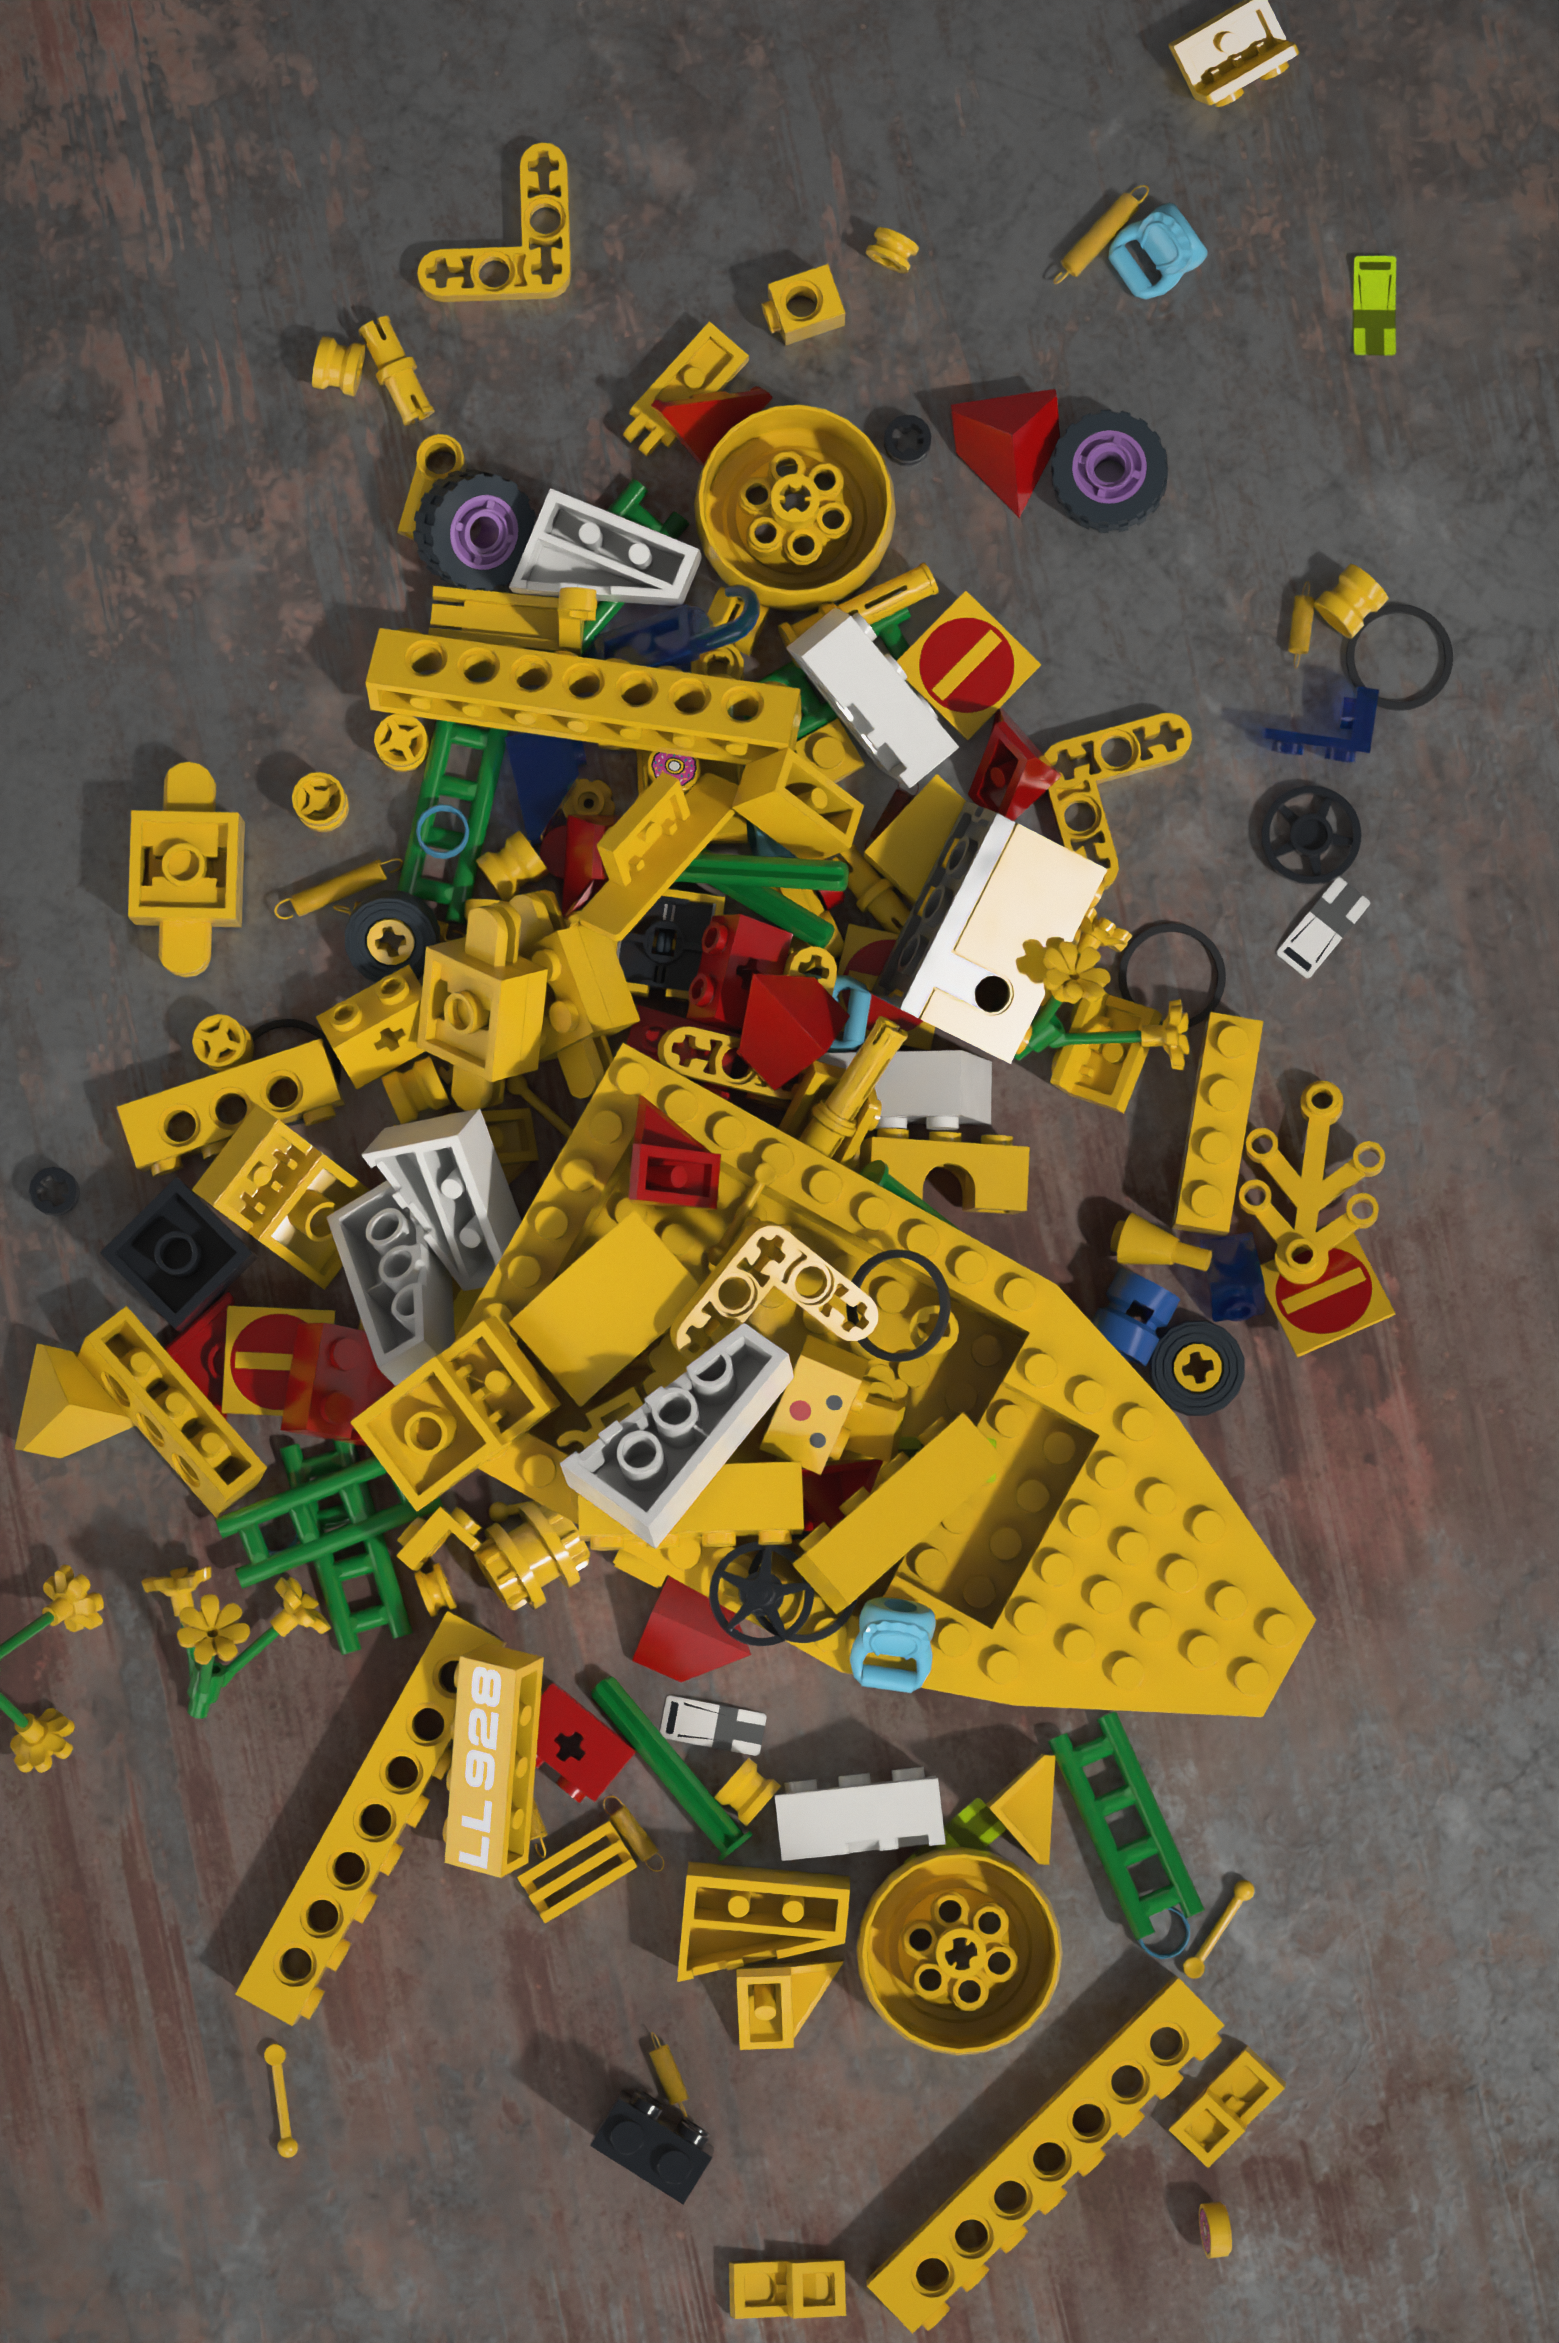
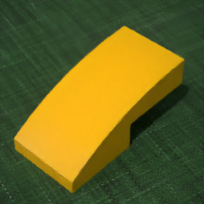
M1247 2045L1170 2126L1169 2131L1209 2168L1246 2131L1247 2125L1285 2089L1286 2082Z
M786 2259L729 2261L730 2317L745 2319L789 2316L796 2319L846 2316L845 2260Z

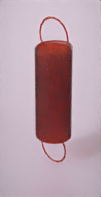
M898 785L899 789L895 790L868 840L871 838L875 840L914 799L915 795H911Z

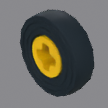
M383 890L367 896L353 909L345 928V950L353 967L366 979L375 983L407 965H410L415 976L419 979L424 975L426 947L440 943V926L433 910L419 897L401 890ZM386 927H392L395 935H404L405 937L397 951L392 949L391 945L387 942L380 943V938L383 937Z
M1185 1321L1169 1328L1159 1339L1149 1359V1379L1154 1391L1171 1410L1187 1416H1207L1224 1409L1238 1395L1245 1378V1358L1237 1340L1223 1327L1208 1321ZM1198 1353L1201 1361L1210 1360L1212 1370L1204 1374L1205 1382L1196 1383L1192 1375L1184 1376L1182 1372V1366L1190 1363V1354Z

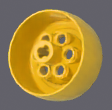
M806 405L775 406L752 414L732 427L711 450L699 475L694 502L696 531L705 556L719 577L743 598L768 606L770 609L785 612L818 610V606L826 602L828 604L832 602L834 604L838 603L859 589L879 567L892 539L896 517L893 482L884 458L870 438L849 420L826 409ZM796 465L798 468L796 474H789L783 477L779 476L776 472L777 468ZM817 474H825L835 485L827 491L820 490L814 483V478ZM761 486L766 489L768 498L760 505H753L748 501L747 495L753 488ZM789 494H800L805 497V505L808 508L800 512L799 509L794 507L787 512L781 505L786 503V496ZM830 510H837L843 516L844 522L837 529H829L824 525L822 517ZM763 524L772 526L776 531L775 539L770 543L759 542L755 537L757 527ZM801 536L810 538L814 543L813 551L806 556L797 554L793 549L794 541Z
M968 1847L935 1849L909 1859L890 1873L868 1902L860 1921L856 1945L861 1982L869 2002L882 2020L907 2041L933 2052L957 2056L985 2053L1012 2042L1031 2028L1050 2003L1059 1982L1063 1957L1060 1925L1050 1900L1035 1879L1017 1864L987 1850ZM947 1900H954L961 1907V1915L954 1922H946L939 1915L941 1904ZM986 1912H994L1000 1918V1927L992 1934L982 1932L978 1926L979 1918ZM918 1928L926 1929L932 1936V1942L925 1950H916L910 1944V1935ZM959 1937L966 1938V1945H969L972 1941L976 1950V1954L969 1957V1964L964 1967H956L957 1962L955 1960L950 1964L945 1958V1952L953 1949V1939ZM995 1952H1003L1010 1959L1008 1970L1002 1974H995L988 1967V1959ZM926 1969L937 1970L941 1975L939 1987L934 1990L922 1988L919 1983V1976L922 1971ZM967 1980H973L980 1986V1995L977 2000L972 2002H965L958 1995V1988L961 1983Z

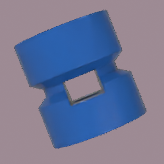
M1119 1267L1106 1292L1110 1302L1109 1306L1098 1308L1091 1322L1125 1359L1146 1367L1159 1342L1155 1331L1157 1327H1166L1180 1302V1298L1158 1284ZM1130 1305L1143 1310L1140 1321L1125 1314Z

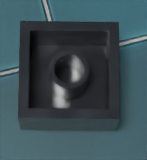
M178 1177L171 1181L100 1252L180 1332L188 1328L258 1258Z

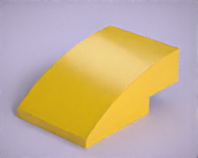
M938 774L928 782L864 851V859L892 882L903 894L902 897L912 906H914L966 802Z
M256 1104L193 1187L192 1191L325 1290L343 1266L327 1216L364 1195L370 1189L272 1114Z
M634 1209L548 1285L508 1324L581 1408L654 1346L671 1329L675 1318L701 1285Z
M496 1316L483 1320L441 1354L431 1358L350 1423L414 1509L419 1511L557 1409L561 1403Z

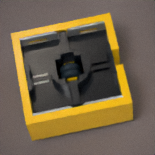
M667 889L623 940L619 942L612 940L631 996L648 998L649 989L666 991V1001L690 1004L689 989L692 981L697 976L703 954L702 938L706 928L710 925L712 916L724 915L725 897Z

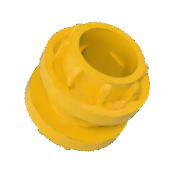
M529 1501L518 1509L523 1524L508 1533L497 1522L484 1530L487 1540L482 1542L483 1544L474 1554L480 1570L499 1600L507 1609L509 1608L514 1611L525 1604H528L533 1610L545 1604L546 1598L541 1588L556 1578L566 1588H570L580 1582L581 1579L578 1571L588 1565L589 1557H591L586 1543L579 1541V1531L571 1520L544 1505L537 1507L532 1501Z

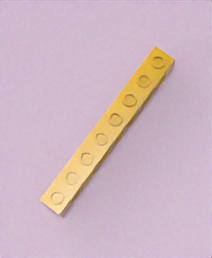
M379 628L365 682L370 710L743 765L788 747L794 751L802 717L800 689L791 688L781 682L768 681L757 683L737 680L727 674L708 676L688 673L672 666L653 668L632 665L625 660L617 658L598 660L579 657L568 651L550 653L529 650L514 643L494 645L474 642L472 639L464 636L446 638L425 635L410 628H400L397 630ZM425 670H437L428 675L419 674ZM479 677L489 678L488 680L483 682L472 681L473 679ZM529 685L541 686L540 688L535 690L524 689ZM584 692L594 693L590 697H577L578 694ZM634 700L647 701L642 705L628 704ZM691 707L700 709L693 713L682 712L683 709ZM740 715H748L753 717L745 721H739L734 719L735 717Z
M451 1611L446 1612L235 1995L291 2026L297 2023L300 2016L310 2020L325 1993L324 1990L317 1987L327 1967L335 1972L338 1970L352 1944L343 1939L353 1920L363 1924L378 1897L377 1894L370 1891L380 1872L387 1876L391 1874L405 1848L396 1843L406 1824L416 1828L431 1801L423 1796L424 1791L433 1776L442 1781L452 1764L453 1749L449 1748L453 1740L450 1735V1726L456 1713L457 1693L447 1690L442 1684L441 1672L444 1666L451 1661H459L461 1655L486 1643L505 1647L507 1642ZM426 1708L438 1711L444 1719L443 1732L435 1740L422 1738L415 1729L416 1716ZM398 1756H406L412 1759L417 1766L418 1776L410 1787H399L389 1777L390 1763ZM371 1804L384 1806L391 1815L390 1828L383 1835L371 1834L363 1826V1812ZM342 1853H356L364 1861L365 1872L358 1882L349 1883L338 1876L336 1862ZM327 1900L336 1907L338 1921L333 1929L320 1930L312 1924L309 1913L315 1901ZM291 1948L303 1949L311 1958V1971L304 1978L292 1977L284 1969L283 1958L285 1953Z
M1174 1975L866 2279L867 2287L912 2334L921 2325L929 2331L950 2310L951 2307L945 2301L960 2287L966 2292L970 2291L988 2273L990 2269L984 2263L999 2248L1006 2254L1025 2237L1029 2230L1023 2224L1038 2209L1044 2215L1048 2214L1066 2196L1068 2192L1062 2186L1077 2171L1084 2177L1103 2160L1106 2153L1101 2147L1115 2133L1121 2138L1127 2136L1144 2119L1145 2115L1140 2109L1154 2095L1162 2100L1180 2084L1184 2077L1178 2071L1193 2056L1201 2062L1221 2043L1223 2039L1217 2033L1225 2025L1179 1977ZM1162 2027H1171L1179 2034L1180 2043L1178 2049L1170 2056L1161 2057L1155 2055L1150 2047L1153 2033ZM1125 2065L1136 2067L1141 2074L1140 2086L1135 2092L1128 2095L1115 2092L1111 2084L1113 2073L1119 2067ZM1084 2104L1096 2105L1102 2111L1100 2126L1090 2133H1082L1076 2130L1072 2123L1074 2112ZM1047 2142L1058 2144L1064 2152L1061 2165L1052 2171L1040 2170L1034 2165L1033 2161L1036 2149L1041 2144ZM1015 2181L1024 2187L1025 2198L1017 2208L1003 2209L996 2204L994 2200L995 2191L1003 2182ZM970 2219L980 2221L986 2227L984 2241L973 2248L964 2247L955 2239L957 2227L962 2222ZM929 2258L941 2260L948 2269L944 2281L936 2286L924 2285L916 2277L919 2264Z

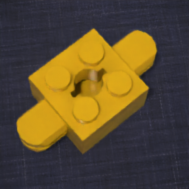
M193 762L179 763L167 772L164 778L163 811L131 810L128 917L135 925L159 926V959L168 971L184 978L197 976L208 967L211 960L212 927L242 928L245 821L239 812H215L216 782L206 768Z
M545 889L514 896L509 904L516 909L521 917L520 951H518V956L548 969L539 1063L558 1058L570 1093L580 1099L591 1097L614 1059L606 1038L640 1022L613 942L610 938L582 925L567 928L555 893Z
M504 902L470 910L468 913L466 937L426 947L417 1048L454 1065L451 1095L457 1105L465 1111L501 1104L504 1099L506 1078L538 1070L548 969L518 956L521 917L514 907Z

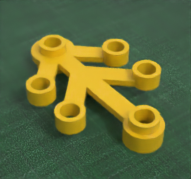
M1316 1081L1309 1084L1301 1095V1114L1308 1122L1301 1177L1278 1150V1139L1271 1130L1257 1128L1250 1132L1246 1139V1153L1252 1161L1262 1164L1297 1208L1295 1229L1290 1226L1271 1204V1190L1261 1180H1249L1242 1185L1239 1191V1204L1246 1213L1257 1218L1278 1246L1275 1252L1276 1267L1286 1280L1295 1284H1309L1319 1279L1328 1266V1251L1357 1229L1372 1226L1376 1222L1379 1212L1378 1203L1373 1196L1367 1193H1358L1353 1195L1347 1202L1346 1213L1316 1232L1320 1210L1364 1177H1372L1379 1174L1385 1164V1152L1378 1143L1372 1141L1362 1142L1355 1148L1353 1158L1323 1180L1330 1125L1340 1118L1343 1111V1095L1336 1085L1328 1081ZM1318 1093H1325L1331 1097L1332 1104L1328 1108L1319 1109L1313 1105L1312 1098ZM1258 1138H1266L1271 1142L1272 1148L1265 1154H1259L1253 1150L1252 1143ZM1365 1151H1371L1377 1154L1379 1162L1373 1167H1365L1360 1163L1359 1156ZM1257 1189L1264 1193L1265 1200L1262 1204L1254 1206L1245 1200V1195L1248 1191ZM1358 1203H1366L1371 1207L1373 1213L1366 1219H1359L1352 1213V1208ZM1297 1248H1306L1311 1252L1312 1259L1306 1264H1298L1292 1259L1291 1255Z

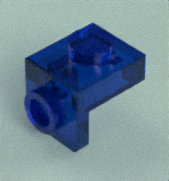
M1253 1232L1200 1240V1248L1212 1251L1209 1268L1207 1271H1204L1210 1294L1212 1320L1214 1322L1226 1320L1244 1321L1252 1316L1264 1314L1265 1283Z

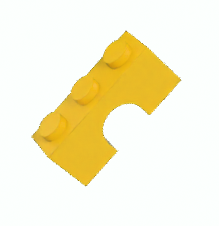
M879 1128L877 1129V1137L867 1138L860 1145L859 1173L869 1163L875 1160H882L888 1165L889 1174L922 1199L923 1184L928 1173L935 1167L944 1168L952 1172L962 1186L963 1212L1014 1215L1027 1211L1030 1147L1013 1146L1014 1137L1005 1135H982L981 1144L961 1142V1133L929 1132V1140L909 1139V1130Z

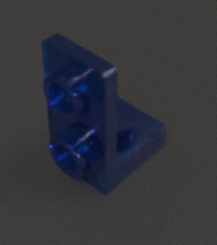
M1356 687L1353 690L1352 698L1343 697L1339 729L1348 730L1346 739L1264 728L1262 729L1261 740L1273 742L1271 751L1276 753L1303 756L1304 746L1325 749L1324 759L1356 763L1357 754L1367 755L1371 751L1379 689Z

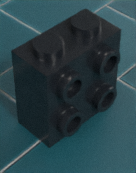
M636 2088L634 2093L630 2095L622 2090L594 2134L590 2146L684 2205L713 2158L714 2147L708 2144L710 2134L682 2117L679 2124L661 2114L664 2105L646 2092Z

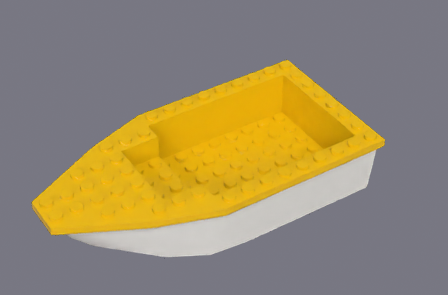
M622 1043L453 1342L454 1344L483 1320L496 1316L561 1403L557 1409L478 1467V1469L578 1524V1493L568 1486L560 1463L575 1451L579 1454L585 1448L579 1441H574L565 1447H559L557 1439L569 1430L588 1431L593 1428L586 1413L633 1387H638L645 1399L646 1396L643 1393L641 1383L647 1375L654 1371L652 1369L624 1370L580 1408L508 1323L634 1209L694 1279L702 1285L716 1268V1266L708 1261V1250L712 1246L719 1244L756 1180L755 1170L757 1166L762 1163H769L776 1169V1179L772 1184L764 1187L748 1216L760 1218L761 1221H772L778 1225L792 1226L791 1234L849 1281H852L857 1270L868 1259L884 1251L909 1250L925 1256L937 1266L947 1283L951 1302L950 1311L958 1321L959 1334L957 1341L951 1349L942 1354L930 1355L926 1353L917 1359L904 1362L882 1360L867 1352L858 1341H847L836 1335L776 1286L770 1289L744 1323L787 1352L792 1369L807 1335L869 1360L865 1375L877 1364L889 1366L894 1372L895 1379H902L908 1385V1392L903 1397L907 1404V1413L903 1418L901 1437H918L939 1417L942 1416L949 1424L964 1412L986 1438L996 1440V1450L1007 1461L996 1472V1480L994 1482H985L857 1598L851 1616L839 1630L815 1642H786L839 1672L853 1675L849 1658L852 1645L860 1632L859 1618L865 1603L874 1598L904 1599L929 1607L934 1612L936 1619V1628L930 1641L933 1654L932 1667L920 1688L1015 1706L1263 1717L1312 1629L1316 1618L1176 1414L1060 1287ZM640 1094L710 1152L721 1154L717 1209L635 1204L629 1201L633 1140ZM748 1216L744 1221L743 1225L741 1226L740 1230L738 1231L733 1242L731 1243L728 1251L739 1239V1237L743 1234ZM905 1258L889 1259L878 1264L868 1273L860 1289L875 1302L878 1310V1323L873 1332L867 1336L868 1339L884 1351L899 1354L916 1349L909 1336V1324L914 1314L925 1306H940V1300L934 1280L921 1265ZM816 1266L803 1268L796 1277L795 1286L797 1292L807 1296L815 1294L823 1284V1274L820 1268ZM752 1268L748 1271L757 1281L762 1276V1273ZM740 1277L726 1279L719 1288L718 1297L720 1302L725 1306H735L743 1301L747 1291L745 1281ZM838 1283L836 1290L842 1286L841 1283ZM834 1294L827 1303L843 1314L845 1319L841 1324L842 1327L848 1321L846 1303ZM709 1303L703 1308V1310L711 1315V1318L705 1325H708L713 1317L722 1325L728 1319L714 1310ZM824 1305L818 1308L819 1312L823 1310ZM857 1311L858 1319L860 1321L862 1316ZM932 1313L927 1323H919L918 1335L920 1338L925 1335L927 1336L925 1341L929 1338L936 1326L939 1314ZM949 1323L943 1336H949L950 1334ZM658 1342L654 1346H652L647 1352H645L640 1358H647L648 1352L652 1348L657 1346ZM880 1393L873 1394V1397L883 1399ZM844 1449L839 1460L876 1458ZM778 1457L775 1462H789V1461ZM828 1457L827 1461H836V1459ZM883 1461L881 1469L889 1462ZM879 1474L871 1493L884 1482ZM736 1536V1545L725 1547H705L702 1545V1537L680 1538V1547L666 1549L647 1548L646 1542L642 1539L624 1540V1549L622 1550L709 1598L711 1577L719 1562L735 1548L747 1543L757 1542L758 1536ZM801 1539L792 1540V1543L782 1545L790 1549L798 1557L805 1553L799 1545L802 1541ZM760 1550L750 1551L738 1556L727 1566L725 1571L746 1578L749 1575L748 1571L751 1563ZM772 1552L771 1573L782 1584L803 1583L799 1572L785 1557ZM722 1578L718 1587L719 1604L737 1613L741 1607L738 1596L739 1589ZM804 1590L784 1596L778 1613L785 1630L791 1627L801 1613L804 1604ZM814 1590V1600L810 1615L796 1634H814L828 1628L836 1622L845 1609L835 1614ZM750 1614L745 1618L765 1629L754 1615ZM868 1653L863 1661V1664L911 1671L917 1670L916 1660L913 1658L906 1660L904 1657L884 1654L877 1656L875 1653Z

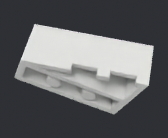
M550 488L509 588L514 594L559 598L561 588L578 587L597 590V601L682 606L701 562L702 555L698 548Z
M835 607L786 649L876 767L908 788H911L956 751L959 746L937 721L938 716L921 695H916L904 681L908 677L897 661L888 653L883 655L872 642L877 636L866 620L857 612L851 616Z
M963 1050L897 1051L875 1085L877 1098L882 1104L881 1116L875 1130L879 1128L907 1130V1124H926V1129L957 1130L959 1125H991L992 1061ZM857 1052L825 1053L818 1061L847 1069Z
M475 1109L384 1128L361 1154L371 1168L377 1165L396 1191L392 1195L402 1209L405 1207L410 1209L426 1231L423 1238L463 1291L485 1287L522 1221L481 1110Z
M924 1767L892 1770L893 1781L871 1783L870 1773L838 1776L839 1787L817 1789L816 1779L785 1782V1793L774 1795L782 1861L844 1855L879 1849L880 1851L899 1849V1847L929 1844V1846L946 1844L938 1778L936 1776L925 1777Z

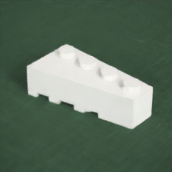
M387 1180L327 1216V1220L377 1367L397 1386L431 1358L441 1354L453 1344L455 1340L453 1288L451 1273L423 1238L426 1233L425 1229L408 1207L402 1209L392 1196L396 1191Z
M745 1323L686 1367L687 1371L667 1387L663 1388L660 1386L644 1399L645 1404L620 1423L616 1420L598 1434L599 1439L579 1454L575 1451L560 1463L570 1488L655 1549L794 1378L789 1354Z

